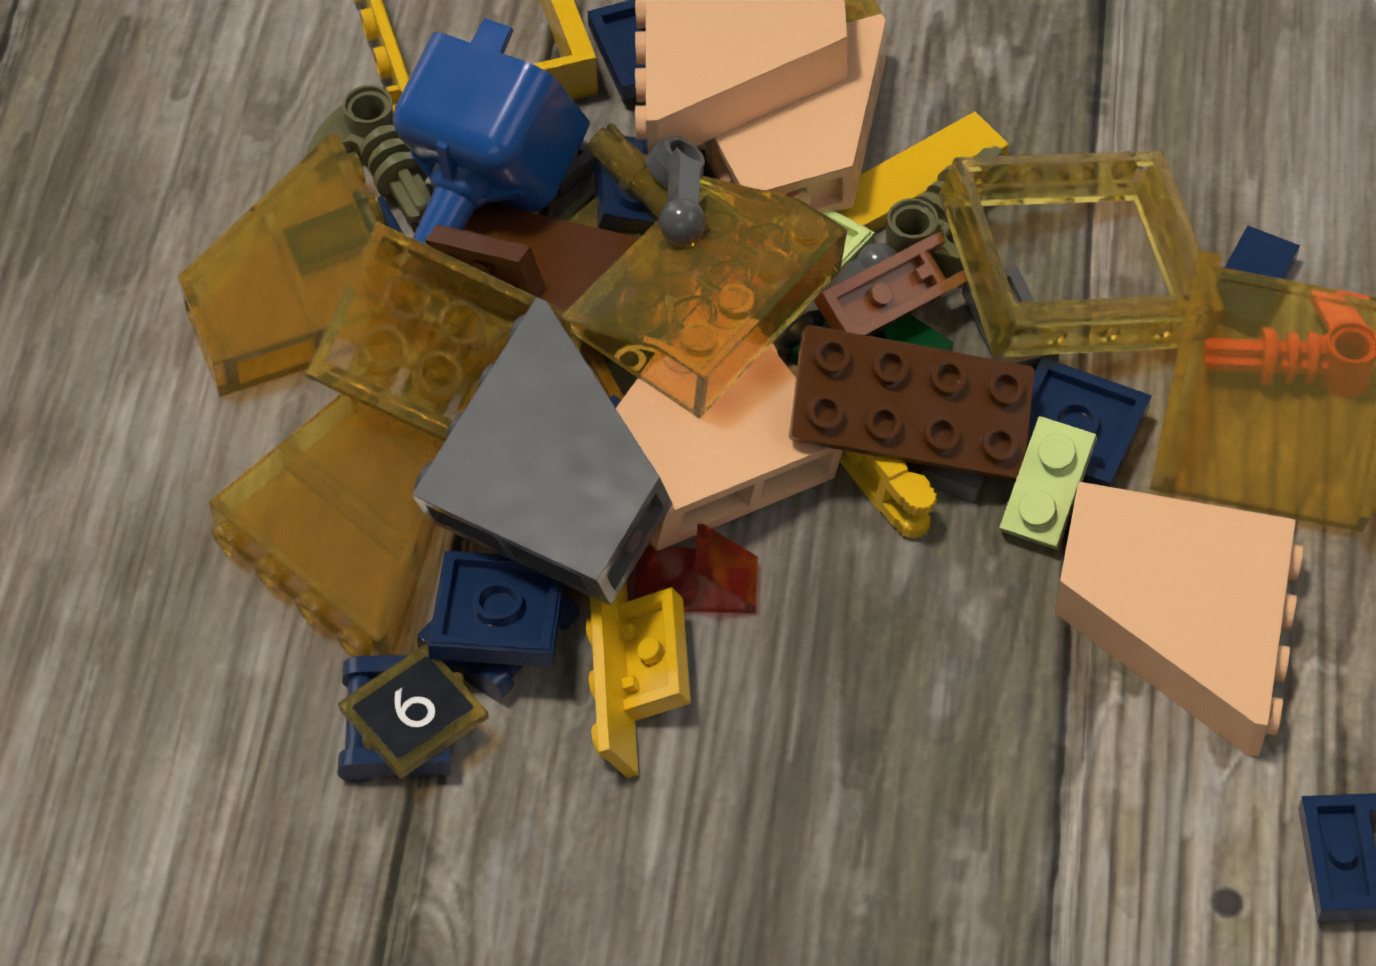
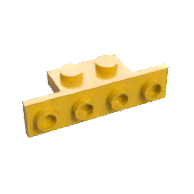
M626 580L611 606L590 596L591 617L586 620V633L593 651V670L589 672L588 677L590 690L595 699L596 723L593 724L591 729L592 741L598 755L603 760L610 762L628 779L639 775L635 721L691 704L683 598L671 587L628 601Z

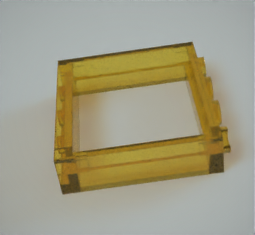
M1163 151L1076 152L1072 154H1022L1018 156L985 157L975 155L974 157L954 158L939 192V197L993 357L1204 347L1205 341L1210 339L1225 310ZM1135 201L1170 295L1015 302L982 206Z

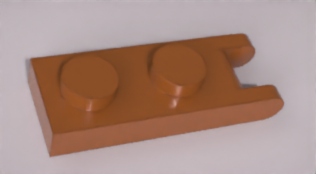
M937 232L821 292L814 302L831 329L871 336L969 283L970 279L964 270L955 273L947 279L945 278L930 254L940 249L946 243L941 232Z

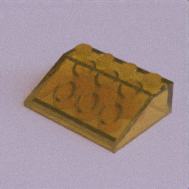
M706 176L700 178L699 205L704 211L706 225L702 235L696 241L686 245L670 242L662 234L658 219L559 317L560 323L566 330L699 419L840 273L848 230L801 199Z
M376 222L305 373V377L445 442L452 420L457 414L465 411L478 390L479 379L488 365L496 362L508 343L509 333L518 317L527 313L536 297L382 223ZM548 303L579 351L591 323Z

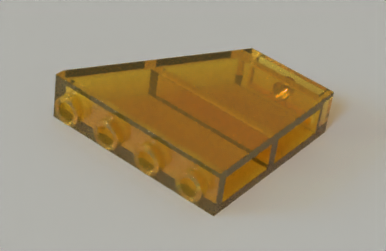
M338 133L329 135L178 275L187 317L219 397L416 334L414 311L422 307L416 284L411 276L402 278L398 267H401L403 264L396 239L393 234L383 235L380 225L384 224V219L378 199L374 192L365 194L362 184H365L366 181L360 159L355 151L347 154Z
M365 373L209 501L214 528L211 530L212 536L226 554L231 557L240 555L250 563L259 580L268 589L274 592L281 589L291 597L298 611L309 623L316 627L323 624L337 636V640L343 650L350 657L395 655L436 524L427 520L412 497V493L415 490V483L419 472L428 462L434 460L446 441L447 436Z

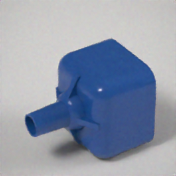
M486 18L483 19L471 43L447 34L433 32L394 109L392 119L395 131L411 150V156L431 180V185L434 188L410 244L416 251L431 259L432 256L425 239L437 224L464 230L475 209H480L488 203L496 201L522 211L536 212L549 206L556 197L591 125L588 118L554 76L534 64L504 54L514 30L510 26Z

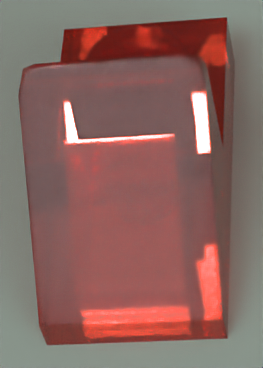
M697 523L696 548L666 547L656 551L653 546L646 547L636 564L634 599L672 587L683 598L684 611L756 614L758 556L707 525Z

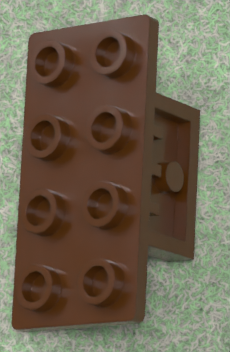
M488 203L484 207L474 210L464 230L437 224L425 239L432 259L414 249L400 265L399 271L404 280L529 310L536 297L547 301L557 318L585 323L640 253L642 246L639 238Z
M807 325L801 335L789 438L794 442L1016 481L1027 450L1035 371L1033 367Z

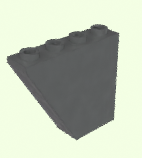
M536 297L527 313L518 317L509 333L508 343L496 362L488 365L479 379L477 392L465 411L457 414L452 420L447 431L446 441L434 460L428 462L419 472L415 483V490L412 493V497L429 522L610 606L613 604L673 504L660 476L547 301Z

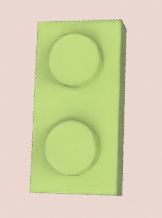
M1041 416L1038 417L999 527L1001 532L1055 550L1059 549L1074 507L1078 481H1083L1097 441L1096 434Z

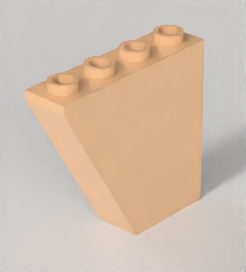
M635 0L637 29L646 28V31L635 32L637 65H646V68H635L636 101L646 102V106H635L636 139L647 140L648 154L658 141L666 140L670 136L685 138L695 146H698L848 79L845 0Z
M882 14L846 23L848 79L699 145L701 150H705L706 159L718 182L722 184L748 237L774 230L775 227L783 224L788 226L802 222L808 216L820 217L821 212L827 210L837 212L854 206L886 63V20Z
M718 279L706 284L616 408L660 476L673 503L650 540L656 551L835 478L843 450L790 440L789 429L796 377L778 356L771 340L763 337L747 317L741 302L736 298H732Z
M1078 481L1055 614L1244 754L1259 757L1265 734L1277 736L1282 714L1283 699L1272 697L1274 682L1284 683L1290 654V647L1279 645L1281 630L1291 631L1296 609L1297 595L1286 594L1287 581L1298 580L1304 546L1293 544L1296 520Z

